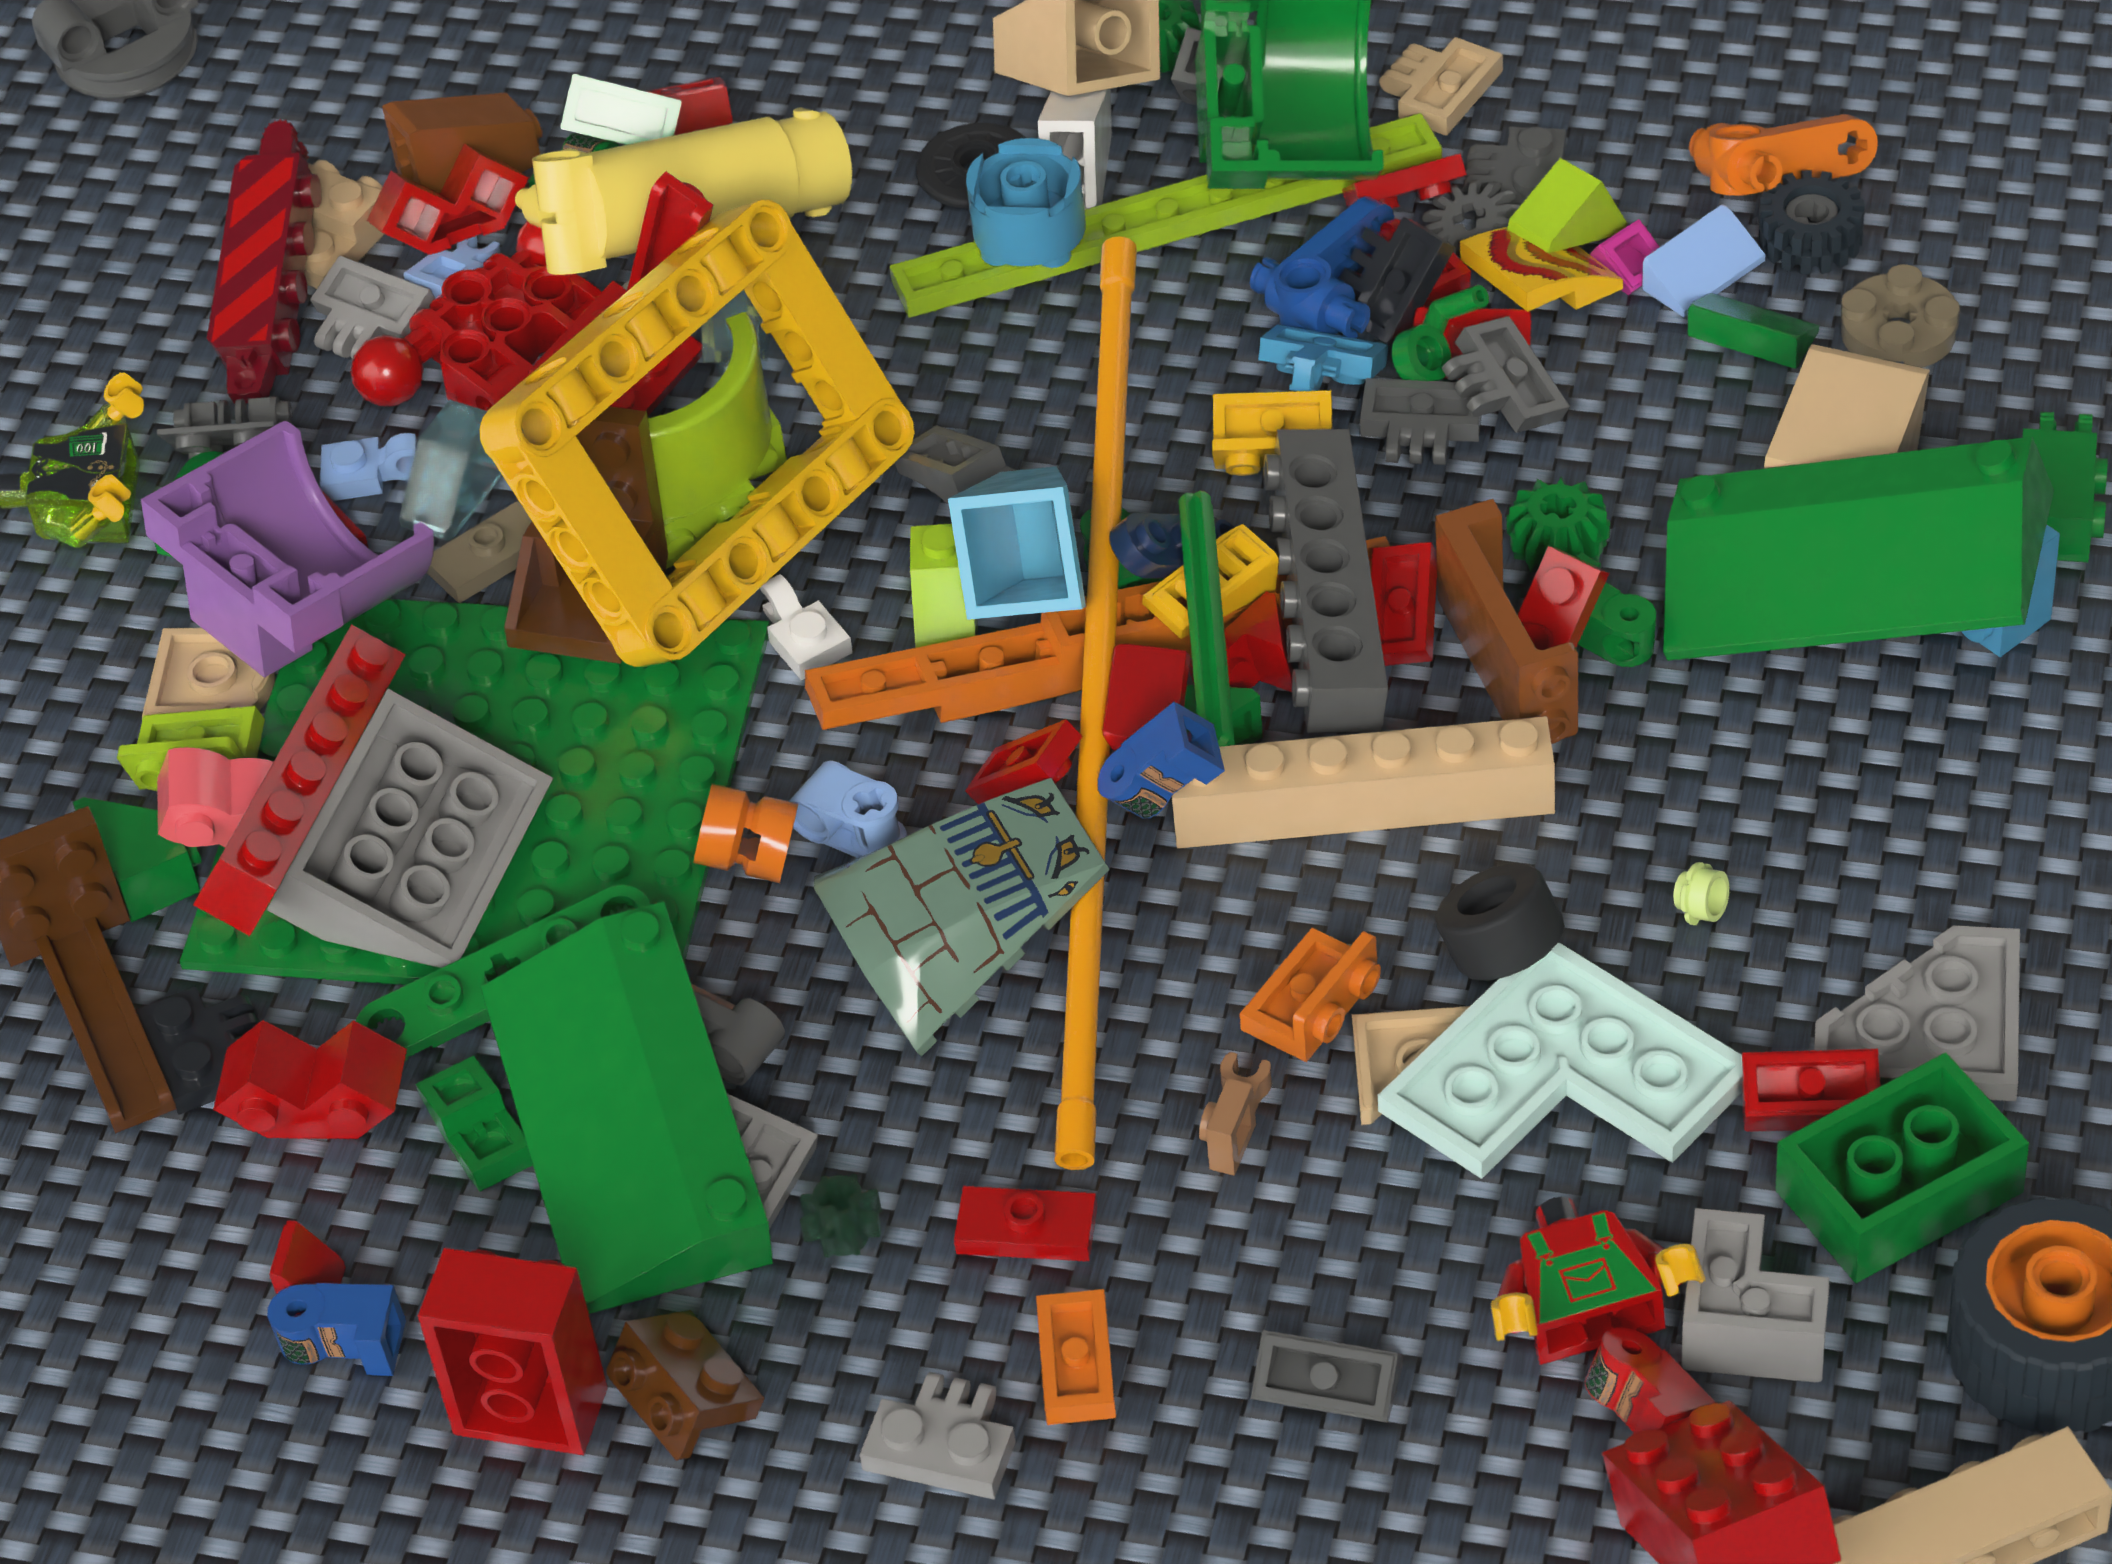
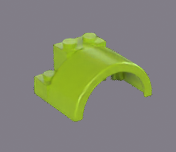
M741 312L726 318V324L733 337V352L729 365L719 381L707 393L692 403L667 414L648 418L668 548L666 569L674 566L673 563L717 523L729 521L750 502L747 496L755 490L750 480L776 471L787 461L781 424L768 404L757 334L747 312Z

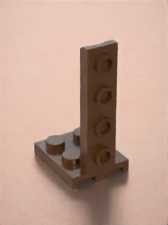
M89 806L0 839V942L10 967L41 956L116 1134L177 1108L102 934L103 931L126 923L130 919L97 824Z

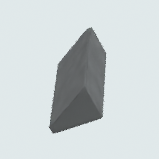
M1262 1330L1251 1399L1388 1423L1402 1371L1404 1356L1390 1351Z

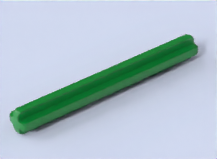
M1200 490L1194 494L1186 492L1180 497L1178 504L1197 715L1214 724L1219 747L1232 746L1235 744L1213 505L1211 504V496L1205 491Z

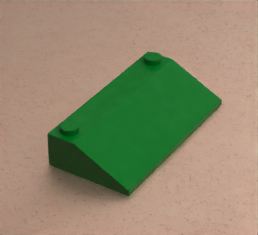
M2033 437L1993 440L1974 444L1723 474L1699 475L1679 479L1667 521L1663 653L1667 661L2025 625L2054 492Z
M664 901L601 917L481 986L483 999L560 1260L565 1266L577 1268L589 1314L773 1264L769 1222Z

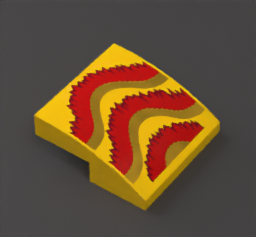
M1507 227L1480 233L1460 241L1461 260L1527 312L1558 298H1561L1577 310L1623 289L1622 278L1579 246L1548 253L1507 230Z

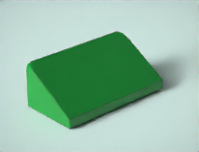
M1714 293L1693 301L1688 309V336L1794 369L1797 368L1819 333V325Z

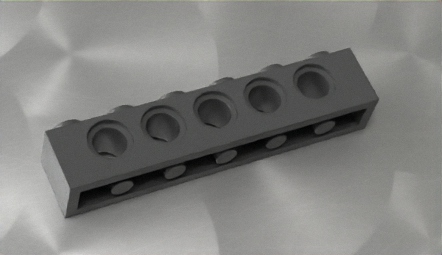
M1349 429L1277 430L1275 454H1265L1264 487L1265 490H1275V496H1271L1269 502V525L1271 532H1280L1281 538H1276L1275 552L1279 559L1277 575H1286L1287 581H1282L1281 616L1282 618H1292L1293 624L1288 625L1286 631L1287 661L1298 662V669H1294L1292 674L1293 706L1304 707L1307 733L1382 732L1388 685Z

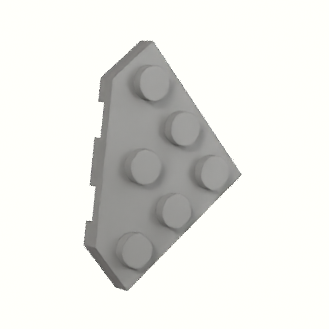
M1953 925L1934 938L1933 948L1911 963L1905 959L1866 985L1865 995L1842 1011L1835 1007L1817 1019L1814 1050L1878 1049L1880 1087L1947 1052L1990 1100L2016 1101L2018 1090L2020 929Z

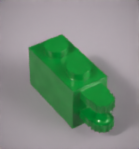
M2040 411L2039 429L2023 428L2022 438L2033 437L2054 489L2047 525L2060 533L2057 561L2089 562L2091 538H2103L2106 502L2094 501V494L2105 495L2108 458H2096L2097 433L2092 432V414H2079L2078 420L2075 422L2074 431L2056 430L2057 421L2054 419V412Z

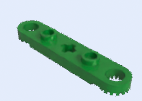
M622 884L608 887L370 1002L361 1010L356 1022L373 1030L378 1028V1022L384 1023L385 1018L388 1021L392 1020V1017L395 1020L401 1019L405 1023L404 1031L393 1042L407 1049L405 1061H407L411 1055H415L430 1046L435 1048L490 1021L481 986L498 977L496 971L498 967L508 964L509 968L512 969L595 920L610 915V910H613V912L617 910L616 906L624 908V905H627V908L633 906L635 909L650 905L649 899L644 892L631 885Z

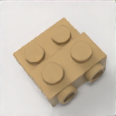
M318 160L313 165L308 164L311 173L318 176L322 191L321 203L318 208H314L311 224L315 240L314 251L312 255L306 257L304 271L307 285L316 289L339 255L358 262L384 235V233L367 221L382 189L381 184L369 176H362L358 181L341 176L339 171L325 160Z

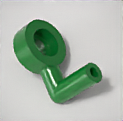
M1475 285L1434 300L1429 306L1422 325L1404 330L1396 336L1392 346V359L1397 373L1403 380L1440 381L1446 376L1442 367L1451 359V351L1443 335L1450 319L1488 305L1489 295L1482 285Z

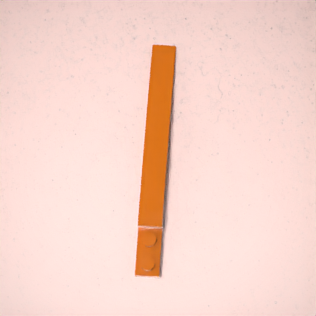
M1385 536L1366 540L1370 572L1372 549L1390 546ZM1226 574L1222 575L1227 581L1230 579ZM1277 575L1276 589L1270 592L1276 594L1279 607L1282 581H1287L1286 575ZM1161 581L1118 590L1115 645L1134 644L1184 650L1192 658L1190 635L1180 639L1142 604L1143 595ZM1183 597L1176 599L1188 610L1186 599ZM1255 601L1224 616V629ZM1086 607L1078 610L1041 613V623L805 670V689L822 730L933 707L940 722L943 723L1081 691ZM1283 618L1286 629L1288 625H1293L1292 618Z

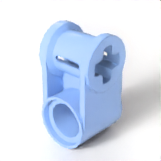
M823 762L789 800L790 802L798 803L793 828L801 836L811 842L825 844L856 858L908 836L903 824L897 821L896 813L899 809V799L894 787L886 782L876 781L851 771L839 762Z

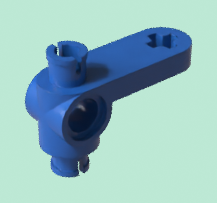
M1369 196L1358 199L1280 264L1270 257L1263 258V264L1258 262L1250 276L1251 289L1256 293L1265 295V304L1270 311L1279 315L1280 325L1334 335L1341 332L1345 337L1357 338V332L1362 334L1368 325L1370 308L1365 303L1355 301L1353 288L1339 279V276L1344 267L1355 271L1362 267L1350 258L1355 247L1371 255L1373 254L1375 246L1364 241L1361 235L1366 227L1379 232L1383 223L1394 219L1392 208Z

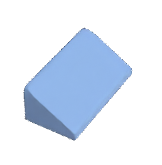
M1720 205L1646 256L1643 261V291L1682 317H1686L1693 301L1710 293L1719 294L1765 261V253L1735 214L1725 205Z

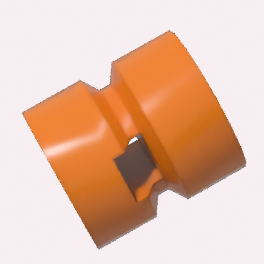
M712 783L693 863L728 871L737 863L742 865L747 876L780 883L798 803L764 796L757 803L750 802L746 791ZM744 828L761 835V838H743Z

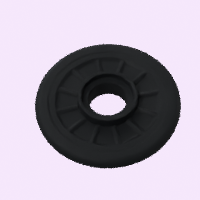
M969 123L950 128L930 140L921 151L916 165V175L919 184L936 201L955 208L969 209L966 186L968 169L964 168V166L973 162L982 153L984 160L999 153L998 144L1026 137L1013 128L995 123Z

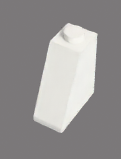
M1110 89L1072 96L1051 91L1038 119V139L1049 140L1062 146L1063 155L1070 160L1074 156L1079 163L1084 209L1102 205L1112 137Z

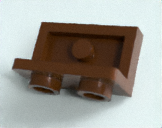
M691 1310L626 1321L606 1369V1374L611 1382L675 1460L691 1457L702 1430L756 1419L765 1399Z

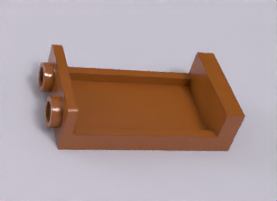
M1494 499L1436 515L1438 602L1502 720L1547 716L1551 744L1574 736L1578 732V652L1571 642L1545 650L1536 649L1504 592L1502 513Z

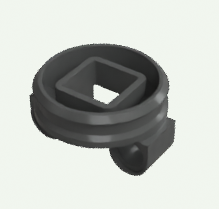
M43 0L34 11L32 25L38 45L55 62L58 75L68 86L96 98L126 99L153 92L167 85L185 69L192 59L197 46V34L193 26L190 9L198 6L199 3L198 0ZM138 25L147 33L146 36L109 54L106 53L103 42Z

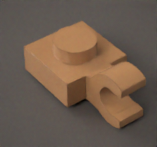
M1229 1052L1223 1058L1220 1065L1222 1092L1217 1103L1211 1101L1207 1103L1201 1118L1199 1137L1200 1140L1207 1142L1209 1170L1235 1176L1256 1126L1255 1112L1260 1101L1269 1093L1272 1086L1270 1061L1267 1060L1261 1061L1259 1069L1254 1075L1250 1077L1238 1076L1237 1053Z

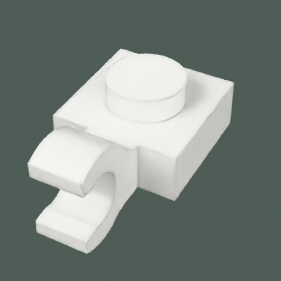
M781 574L769 579L760 587L762 593L769 600V602L762 605L763 611L773 623V625L767 627L769 643L800 680L805 679V670L831 665L852 654L851 637L819 600L802 608L793 588Z

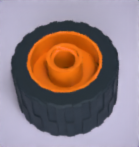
M2041 1197L2028 1199V1202L2016 1205L2012 1203L1998 1209L1996 1214L1991 1217H1985L1975 1225L1973 1233L1969 1237H1965L1958 1249V1259L1954 1262L1946 1338L1947 1353L1951 1355V1368L1954 1375L1965 1386V1392L1975 1403L1983 1405L1989 1410V1414L2001 1421H2009L2019 1425L2018 1428L2028 1431L2051 1432V1434L2066 1427H2069L2072 1432H2089L2100 1429L2101 1425L2112 1421V1213L2110 1209L2095 1203L2091 1205L2079 1202L2078 1199L2061 1197V1199Z

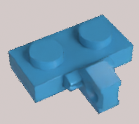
M1277 324L1261 337L1258 360L1276 363L1277 370L1293 374L1289 390L1296 392L1319 391L1324 376L1332 377L1334 381L1352 385L1363 384L1366 378H1374L1386 367L1389 346L1388 344Z

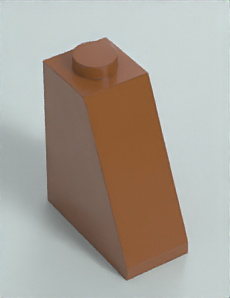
M507 93L391 101L382 106L398 174L438 193L441 192L464 144L514 167L521 173L532 168V159L535 156L541 155L538 139L542 138V130L536 116L529 108L522 109Z

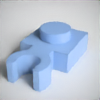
M477 236L457 242V249L453 252L444 250L439 253L430 254L405 271L404 280L430 289L436 298L442 294L443 282L450 275L462 270L483 268V263L495 253H500V243L494 241L487 247L478 249Z

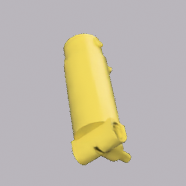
M800 107L793 110L792 118L777 121L771 117H764L589 153L569 148L541 154L532 159L535 185H532L530 188L520 189L515 196V202L518 208L522 209L525 219L530 224L542 229L547 272L555 275L576 274L606 268V259L636 253L650 191L665 171L682 183L685 182L695 186L701 191L706 200L714 205L710 220L726 210L761 199L772 200L778 203L791 220L795 213L805 212V216L808 217L825 216L831 211L833 205L843 204L850 194L852 163L847 141L835 118L826 111L818 112Z

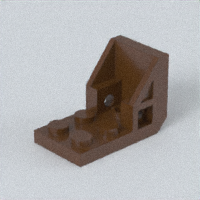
M609 406L579 432L576 437L665 574L668 548L647 411ZM531 521L522 538L504 628L508 647L621 664L622 659L616 654L609 638Z

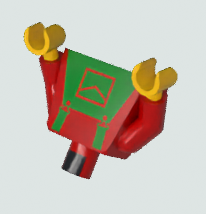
M1562 1196L1551 1198L1542 1203L1536 1210V1218L1540 1229L1526 1232L1519 1238L1522 1258L1507 1266L1497 1298L1491 1302L1495 1337L1497 1341L1505 1340L1504 1336L1508 1333L1529 1332V1337L1534 1336L1537 1358L1540 1365L1597 1349L1605 1332L1612 1328L1624 1327L1634 1329L1645 1335L1666 1329L1661 1285L1664 1286L1667 1296L1672 1297L1679 1293L1678 1286L1686 1281H1698L1699 1284L1706 1281L1696 1249L1691 1244H1678L1665 1249L1636 1229H1624L1613 1212L1602 1210L1580 1217L1572 1199Z

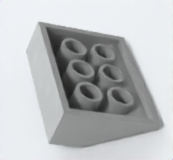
M387 689L270 902L267 911L324 941L439 968L447 966L461 959L553 778Z

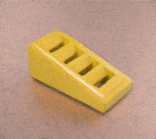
M1244 524L1229 530L1216 539L1224 617L1255 601L1266 591L1272 592L1276 589L1279 559L1276 552ZM1184 564L1145 593L1142 604L1180 639L1190 635L1188 610L1176 600L1180 597L1187 600ZM1226 574L1230 579L1227 581L1222 575Z

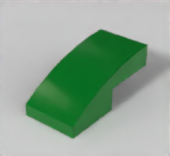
M474 1055L415 1084L436 1126L479 1192L533 1166L523 1131L506 1110L498 1087Z

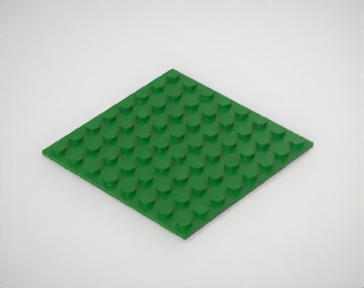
M387 599L312 643L313 650L279 669L263 716L265 722L257 755L259 759L274 762L352 624L405 654L387 689L553 778L461 958L608 887L623 884L640 889L645 893L650 904L665 902L685 964L709 871L708 866L693 863L702 820L712 783L726 787L731 785L769 638L767 627L770 626L769 621L726 619L692 652L680 660L644 667H633L623 661L619 664L508 647L504 628L509 606ZM220 844L210 874L225 849ZM624 905V908L616 906L617 910H615L614 912L613 910H610V915L631 910L634 908L633 906L631 908H627V905ZM198 908L180 958L181 967L185 970L407 985L440 969L435 966L324 941L267 911V908L250 936ZM508 964L501 965L496 969L498 976L510 970Z

